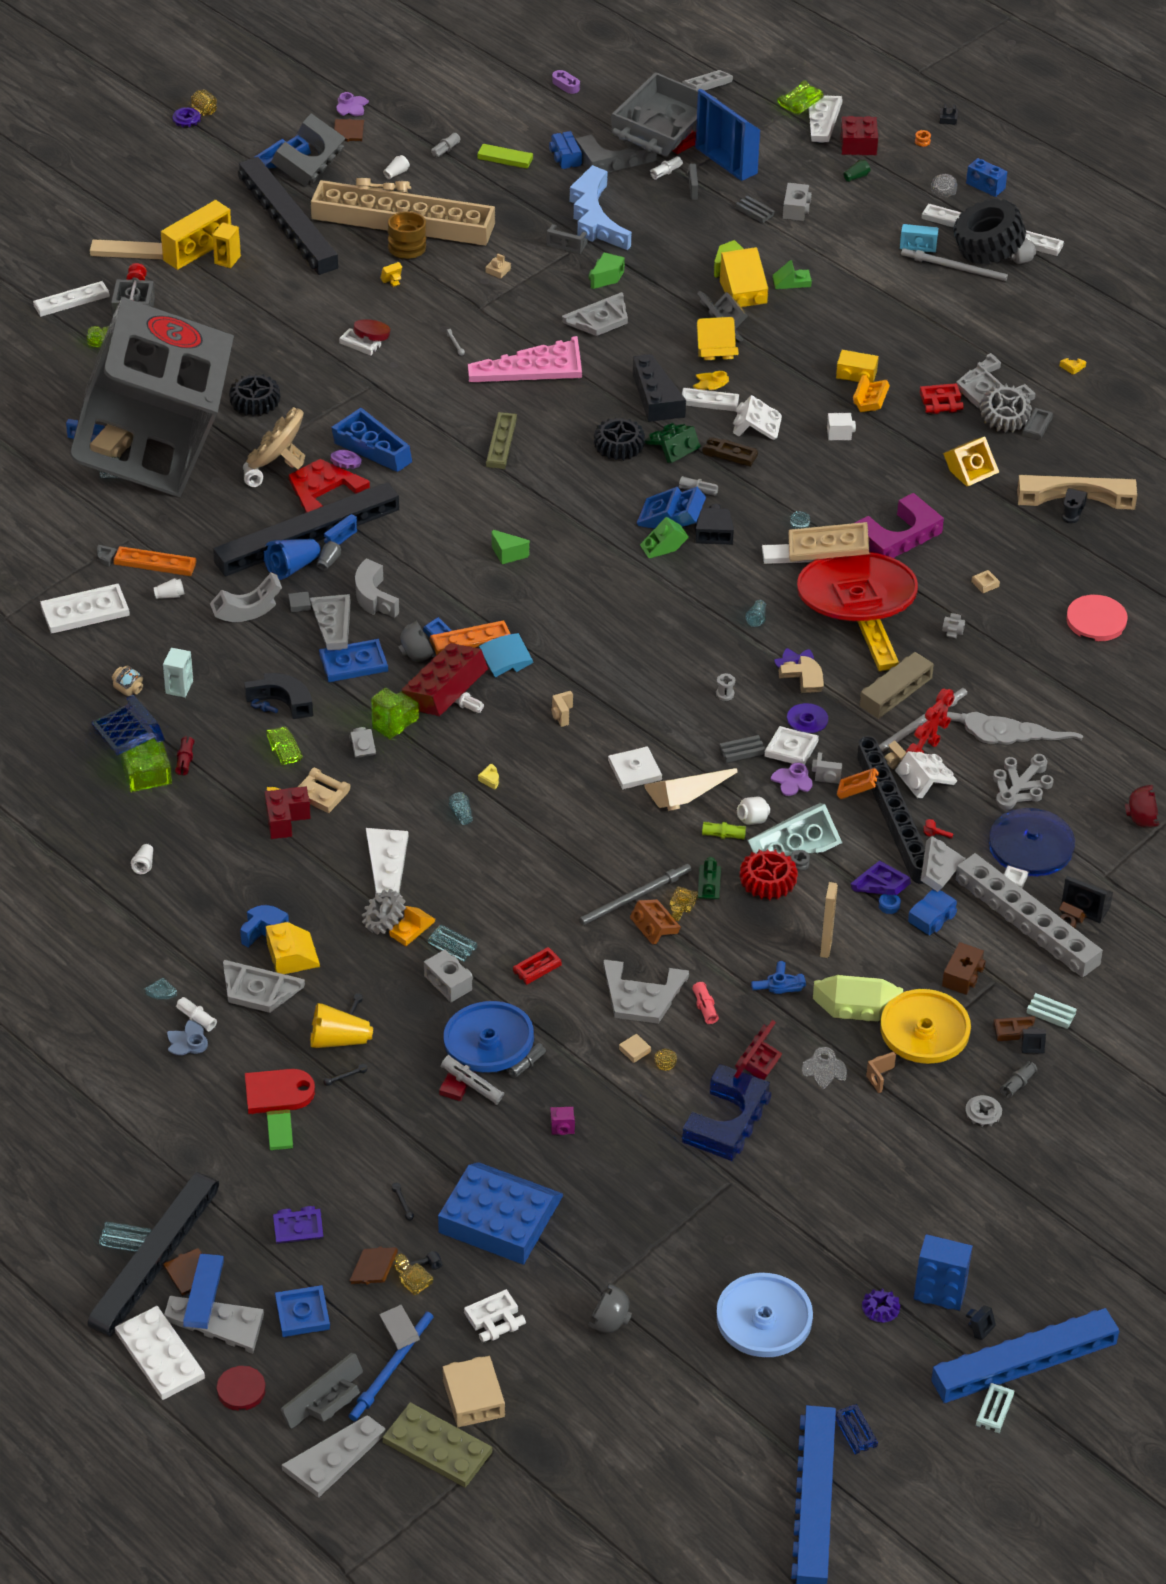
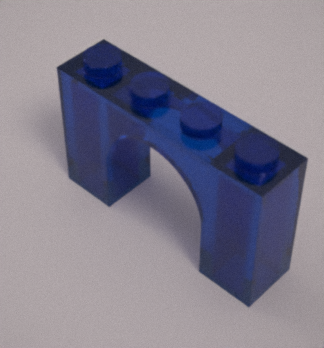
M719 1064L710 1081V1094L736 1104L743 1113L730 1121H716L692 1112L683 1127L682 1143L733 1161L736 1154L742 1152L745 1138L751 1136L754 1122L760 1120L763 1106L768 1105L772 1093L769 1092L770 1082L744 1072L737 1079L734 1077L737 1070Z

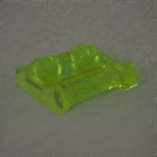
M803 80L799 83L798 87L786 95L778 97L777 101L780 106L800 114L822 99L824 95L823 91Z

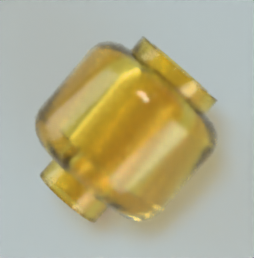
M198 90L191 97L192 107L198 110L202 116L211 115L216 111L217 99L207 90Z

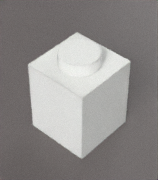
M828 413V440H851L852 432L856 430L855 421H852L851 413Z

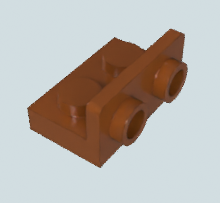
M658 899L639 900L630 915V919L651 944H657L661 935L678 934L681 928Z

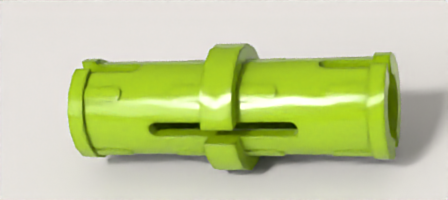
M703 822L702 835L721 837V839L737 838L745 840L746 826L729 825L727 822L722 824Z

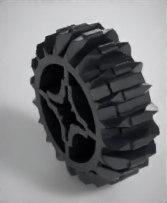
M248 374L247 377L241 376V379H235V383L231 384L229 391L230 403L234 410H238L239 413H245V416L248 414H252V416L256 414L261 416L262 413L268 414L269 411H274L281 398L280 388L276 384V380H271L270 376L265 377L264 374L261 376L257 374L253 376Z
M615 417L614 420L608 418L607 422L602 421L601 425H597L594 433V444L597 452L601 453L602 456H607L608 459L615 458V461L617 459L624 461L625 458L631 459L632 456H637L638 453L642 452L645 445V433L642 426L638 425L636 421L631 422V419L624 420L623 417L622 419Z

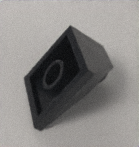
M1067 876L1065 878L1061 905L1063 902L1083 910L1085 918L1101 923L1111 907L1113 892Z

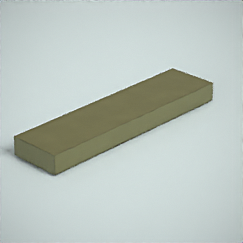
M498 412L486 467L506 468L517 414Z

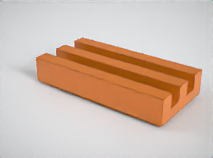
M872 768L841 779L836 795L843 799L875 788L876 784L874 782H877L876 776H878L879 772Z

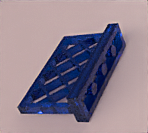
M134 695L126 698L127 705L91 722L94 729L116 755L128 751L152 738L157 743L165 740L158 722Z

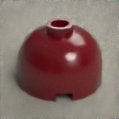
M1153 785L1142 786L1132 791L1129 796V803L1125 804L1127 816H1131L1135 824L1144 828L1159 826V821H1155L1157 819L1156 815H1158L1155 793L1150 792V790H1153Z

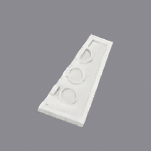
M366 828L376 893L381 895L383 890L388 892L389 889L396 890L399 893L408 843V831Z

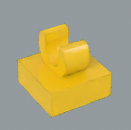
M400 262L383 267L380 277L383 283L390 281L393 287L400 285L398 281L401 280L400 275L402 271Z

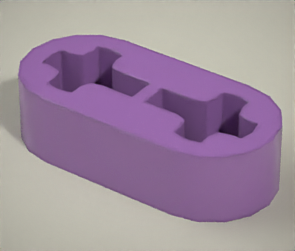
M563 70L553 72L552 82L554 85L570 94L579 92L580 81Z

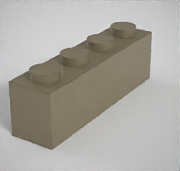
M916 652L909 657H905L901 663L892 667L885 675L877 678L873 684L862 690L860 694V707L877 719L881 718L932 679L934 664Z

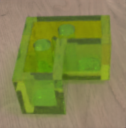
M385 687L371 698L372 728L389 739L400 734L407 726L416 722L419 718V703L401 691L395 694Z

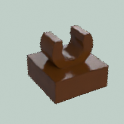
M1062 903L1060 907L1061 919L1064 921L1071 919L1070 925L1073 928L1076 927V921L1083 922L1085 918L1083 910L1068 903Z

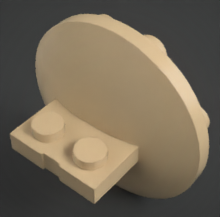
M292 407L286 414L287 417L285 419L283 417L279 418L275 423L273 431H268L262 437L259 448L257 450L253 449L246 460L248 467L258 469L272 462L280 455L285 458L284 461L292 468L296 467L299 469L303 465L305 455L292 444L302 422L304 412L301 409Z

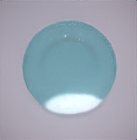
M802 511L795 512L791 515L790 524L795 529L808 528L810 516Z

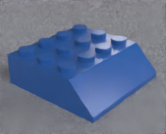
M699 89L695 148L741 181L757 174L760 129L712 95Z
M479 1162L470 1164L438 1215L439 1233L524 1265L561 1201L563 1193Z

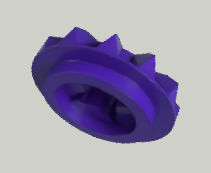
M181 108L173 113V122L177 126L181 125L182 128L185 126L190 128L191 125L196 126L200 122L201 115L194 108Z
M883 1288L880 1291L873 1289L871 1293L865 1294L862 1301L864 1314L876 1322H889L895 1319L900 1312L899 1297H895L892 1291L889 1293L885 1292ZM886 1301L885 1306L882 1305L877 1309V1303Z

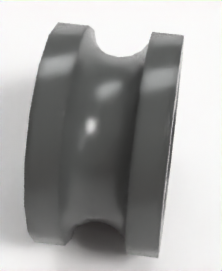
M796 850L791 854V860L795 862L797 871H804L809 867L810 855L804 850Z

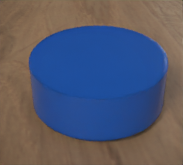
M883 894L879 898L878 906L882 912L894 914L899 911L901 900L897 895Z

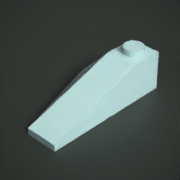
M822 803L812 806L748 840L752 851L756 854L759 849L763 852L768 848L769 851L776 849L778 853L784 852L785 856H790L796 850H804L808 853L824 852L842 843L825 804Z

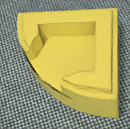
M490 764L478 775V781L495 790L499 784L497 768Z

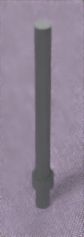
M685 864L675 870L671 869L665 872L664 876L580 917V923L585 925L667 883L672 884L678 881L679 877L691 872L690 865Z

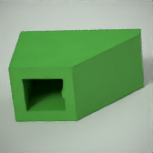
M604 252L602 257L597 259L595 268L591 269L589 273L591 288L595 289L618 283L624 273L625 257Z
M665 517L640 546L647 557L653 558L676 551L689 537L680 524Z

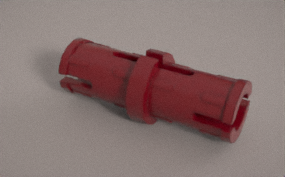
M187 736L181 739L180 750L177 751L176 755L178 761L175 772L178 775H181L182 769H184L183 775H187L189 772V765L193 759L192 749L194 745V739L189 737L188 743H186Z

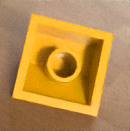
M986 437L974 439L943 453L950 472L966 486L999 473Z
M289 922L266 926L267 945L276 973L288 974L320 967L310 932Z

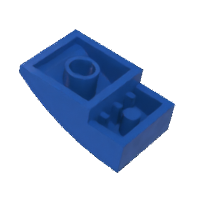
M697 486L683 492L678 487L646 498L637 525L656 528L665 517L681 526L696 523L706 497Z

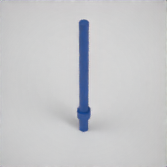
M425 1312L414 1327L419 1336L434 1318L430 1312ZM414 1343L397 1350L368 1390L362 1392L357 1399V1405L348 1415L352 1421H357L364 1410L370 1408L374 1402L375 1395Z

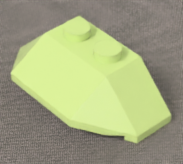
M836 975L814 981L813 999L834 1018L880 1021L887 1003L903 993V988L896 987L894 984L883 979Z

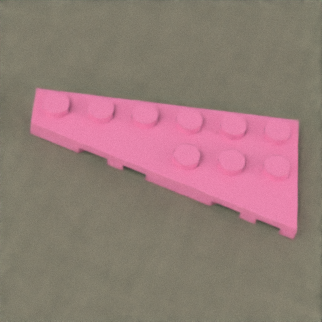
M571 337V341L567 342L559 340L555 342V345L551 346L540 345L517 351V355L508 356V354L502 355L501 359L494 361L486 359L468 364L469 382L582 378L578 337Z

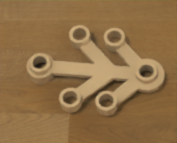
M356 178L358 190H369V188L382 190L397 189V192L408 193V190L411 189L410 182L396 181L395 185L394 183L372 184L370 178Z

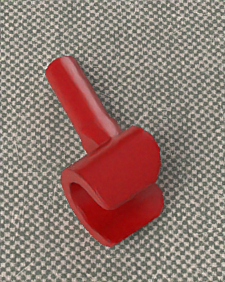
M928 819L925 821L924 833L926 836L937 834L952 839L953 833L936 828L934 820Z

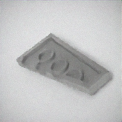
M350 594L310 598L311 606L327 650L347 649L351 606Z
M169 1297L164 1314L169 1323L183 1327L189 1298ZM214 1302L208 1329L183 1328L191 1331L194 1329L204 1333V1336L212 1339L217 1337L225 1340L228 1345L233 1347L236 1345L245 1348V1351L253 1354L264 1311L258 1308Z
M367 1415L282 1464V1470L319 1498L386 1434V1429Z

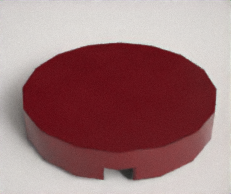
M369 319L356 321L353 328L355 335L360 338H364V336L369 337L368 340L384 341L388 339L391 330L385 323Z
M250 1366L232 1367L223 1372L218 1379V1398L225 1407L231 1410L252 1409L265 1396L266 1384L264 1377L258 1370Z

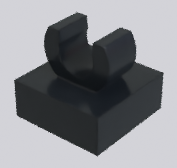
M946 104L943 105V108L940 109L939 124L957 125L958 109H956V105L953 104V109L946 108Z
M1037 1027L1023 1029L1022 1053H1045V1029H1038Z
M983 1305L979 1311L971 1309L966 1314V1317L970 1318L968 1326L972 1328L974 1337L983 1340L996 1326L991 1307Z

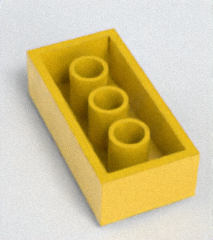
M214 200L162 230L163 261L178 270L213 250L214 232L222 222L231 225L230 209Z

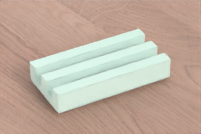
M1035 993L1034 998L1027 1007L1026 1013L1068 1029L1076 1015L1077 1009Z
M991 1383L977 1418L976 1426L981 1427V1425H985V1429L990 1430L994 1428L995 1432L1000 1433L1014 1396V1390ZM994 1391H998V1395L993 1405L990 1416L988 1419H985L984 1417L987 1412L990 1401L992 1399ZM1004 1394H1007L998 1421L994 1422V1418L999 1408L1002 1397Z

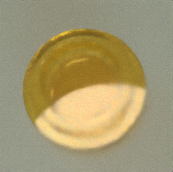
M662 1049L655 1054L654 1060L661 1070H670L677 1063V1055L672 1050Z

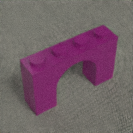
M912 493L898 500L897 515L912 528L902 532L889 531L881 527L870 516L855 522H867L869 552L895 558L940 535L943 531L944 518L915 493Z

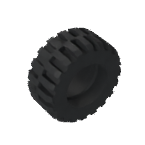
M987 199L984 202L975 203L974 206L968 207L965 212L959 215L953 228L954 236L963 258L980 265L982 263L985 265L991 264V262L997 263L1001 259L1009 258L1011 254L1017 252L1018 248H1021L1026 238V228L1018 207L1005 199Z

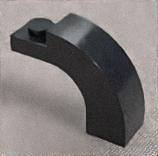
M263 673L264 679L244 682L246 702H252L254 699H259V701L276 699L289 706L293 719L313 716L311 694L308 688L294 677L280 673Z

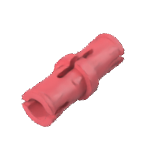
M697 982L692 987L697 998V1007L702 1011L707 1024L716 1023L719 1016L714 1008V999L709 995L706 984L704 982Z

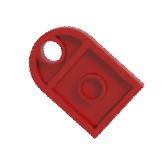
M285 1069L245 1073L248 1114L267 1113V1111L297 1110L307 1106L314 1098V1080L305 1071ZM301 1086L309 1087V1089L305 1091H301L298 1088Z

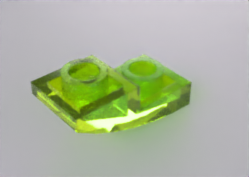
M286 726L266 731L272 750H276L281 765L302 760L301 751Z

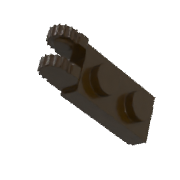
M709 437L706 442L707 444L701 449L706 456H716L749 467L752 466L758 456V450L755 448L714 437Z

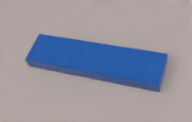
M200 1254L183 1320V1327L208 1329L224 1256Z

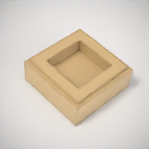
M989 570L972 576L971 581L982 593L999 587L1000 581Z
M637 1034L619 1044V1050L633 1063L651 1052V1047Z

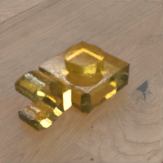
M681 887L676 888L670 900L671 911H673L671 916L675 920L679 921L684 911L691 912L697 900L698 892Z
M402 1253L395 1257L394 1261L397 1263L394 1265V1268L401 1273L399 1281L415 1296L433 1283V1277L421 1265L416 1263L411 1266L406 1256Z

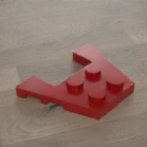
M322 459L289 474V481L299 497L305 513L323 507L315 498L343 484L355 494L370 488L369 480Z

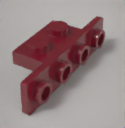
M774 1020L768 1026L765 1024L762 1026L759 1033L735 1065V1068L738 1069L734 1075L735 1078L738 1079L744 1069H746L754 1077L764 1081L776 1065L782 1053L764 1042L776 1024Z

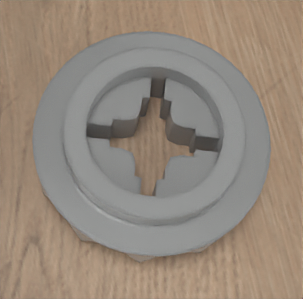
M984 1095L975 1096L966 1104L967 1118L971 1119L973 1124L979 1123L982 1127L985 1124L992 1126L994 1122H999L1002 1116L1000 1103L992 1097ZM980 1108H981L984 1112H987V1115H984V1113H979V1112H980Z

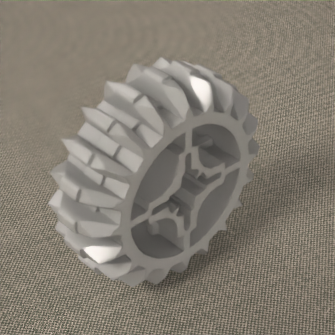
M1007 383L1004 387L1000 384L996 388L992 386L981 399V417L985 418V423H990V428L997 427V432L1003 429L1006 433L1009 429L1013 433L1015 429L1020 430L1022 426L1027 424L1032 410L1030 399H1026L1027 393L1021 394V389L1016 390L1014 385L1011 388L1007 386ZM993 402L995 403L996 409H994L992 406ZM1016 407L1019 409V414L1016 413Z

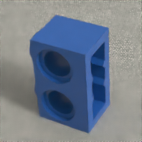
M977 158L968 166L966 184L996 197L1006 187L1007 171Z

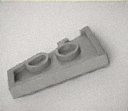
M931 836L926 841L921 881L938 892L957 870V865L962 863L965 858L946 846L943 841Z

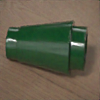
M858 160L843 173V176L849 182L867 176L871 169L866 160Z

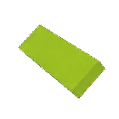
M482 144L477 154V159L528 169L533 160V153Z

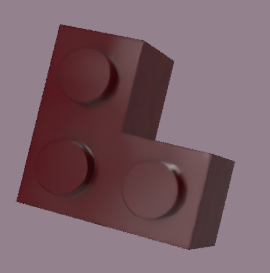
M307 786L265 791V805L271 839L292 837L291 821L311 819Z

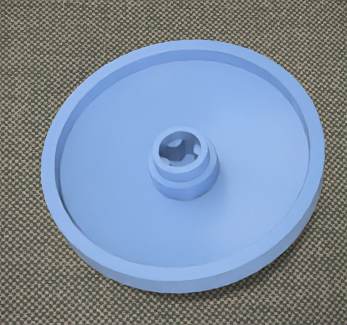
M754 1273L734 1280L724 1289L718 1300L716 1318L721 1334L734 1348L752 1356L776 1357L795 1350L806 1340L812 1327L813 1309L805 1291L792 1280L772 1273Z

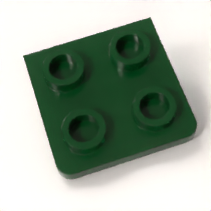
M668 424L664 426L662 431H655L645 439V444L662 446L667 463H673L701 448L694 426H686L685 424Z

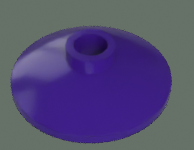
M803 703L793 706L788 711L787 721L797 731L815 733L827 726L828 714L817 705Z

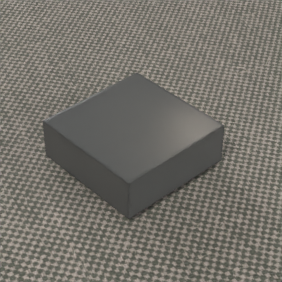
M308 592L288 594L291 612L311 610Z

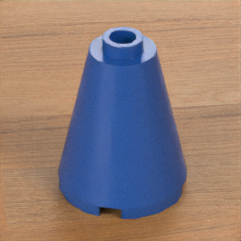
M314 539L273 540L266 544L268 547L264 551V560L270 573L273 572L278 576L279 580H282L317 559L321 548Z

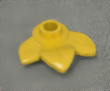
M724 371L696 374V378L700 382L693 385V388L698 390H716L728 383L729 377Z

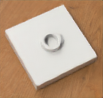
M779 726L765 749V757L792 764L802 763L805 765L818 743V736Z
M648 746L608 756V761L622 789L662 780V774Z

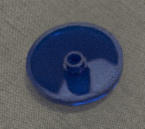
M1020 808L1001 815L994 822L990 830L989 847L994 858L1005 868L1011 866L1027 871L1028 876H1044L1061 870L1070 862L1074 853L1075 837L1070 826L1059 816L1042 809Z

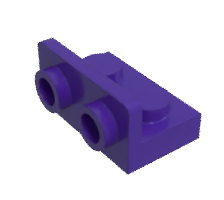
M314 1206L303 1207L301 1211L292 1212L291 1209H282L277 1211L278 1214H273L276 1244L323 1238L320 1209H315Z

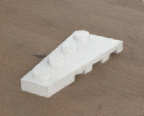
M808 95L812 142L820 143L829 142L842 105V96Z

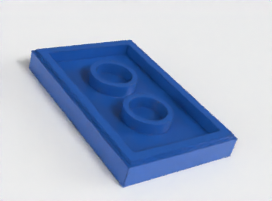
M379 639L348 644L347 649H319V655L328 682L388 671V664Z

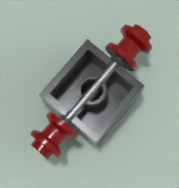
M134 263L130 265L126 280H116L111 302L113 315L122 297L151 307L154 306V281H145L147 270L142 264Z

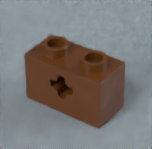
M959 942L944 971L942 987L967 995L970 988H974L977 983L978 972L982 973L986 964V960H983L984 950Z

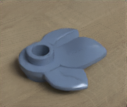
M188 1020L185 1031H168V1040L172 1044L168 1051L175 1055L198 1054L205 1051L208 1047V1041L203 1035V1027L195 1021Z

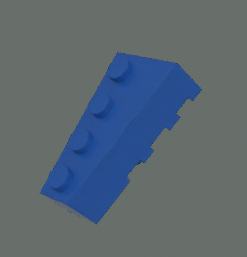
M359 408L331 427L335 444L396 472L412 463L410 446L362 408Z

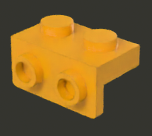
M862 375L856 392L853 395L854 404L857 405L860 412L881 409L890 386L888 381L883 380L870 383L867 375Z

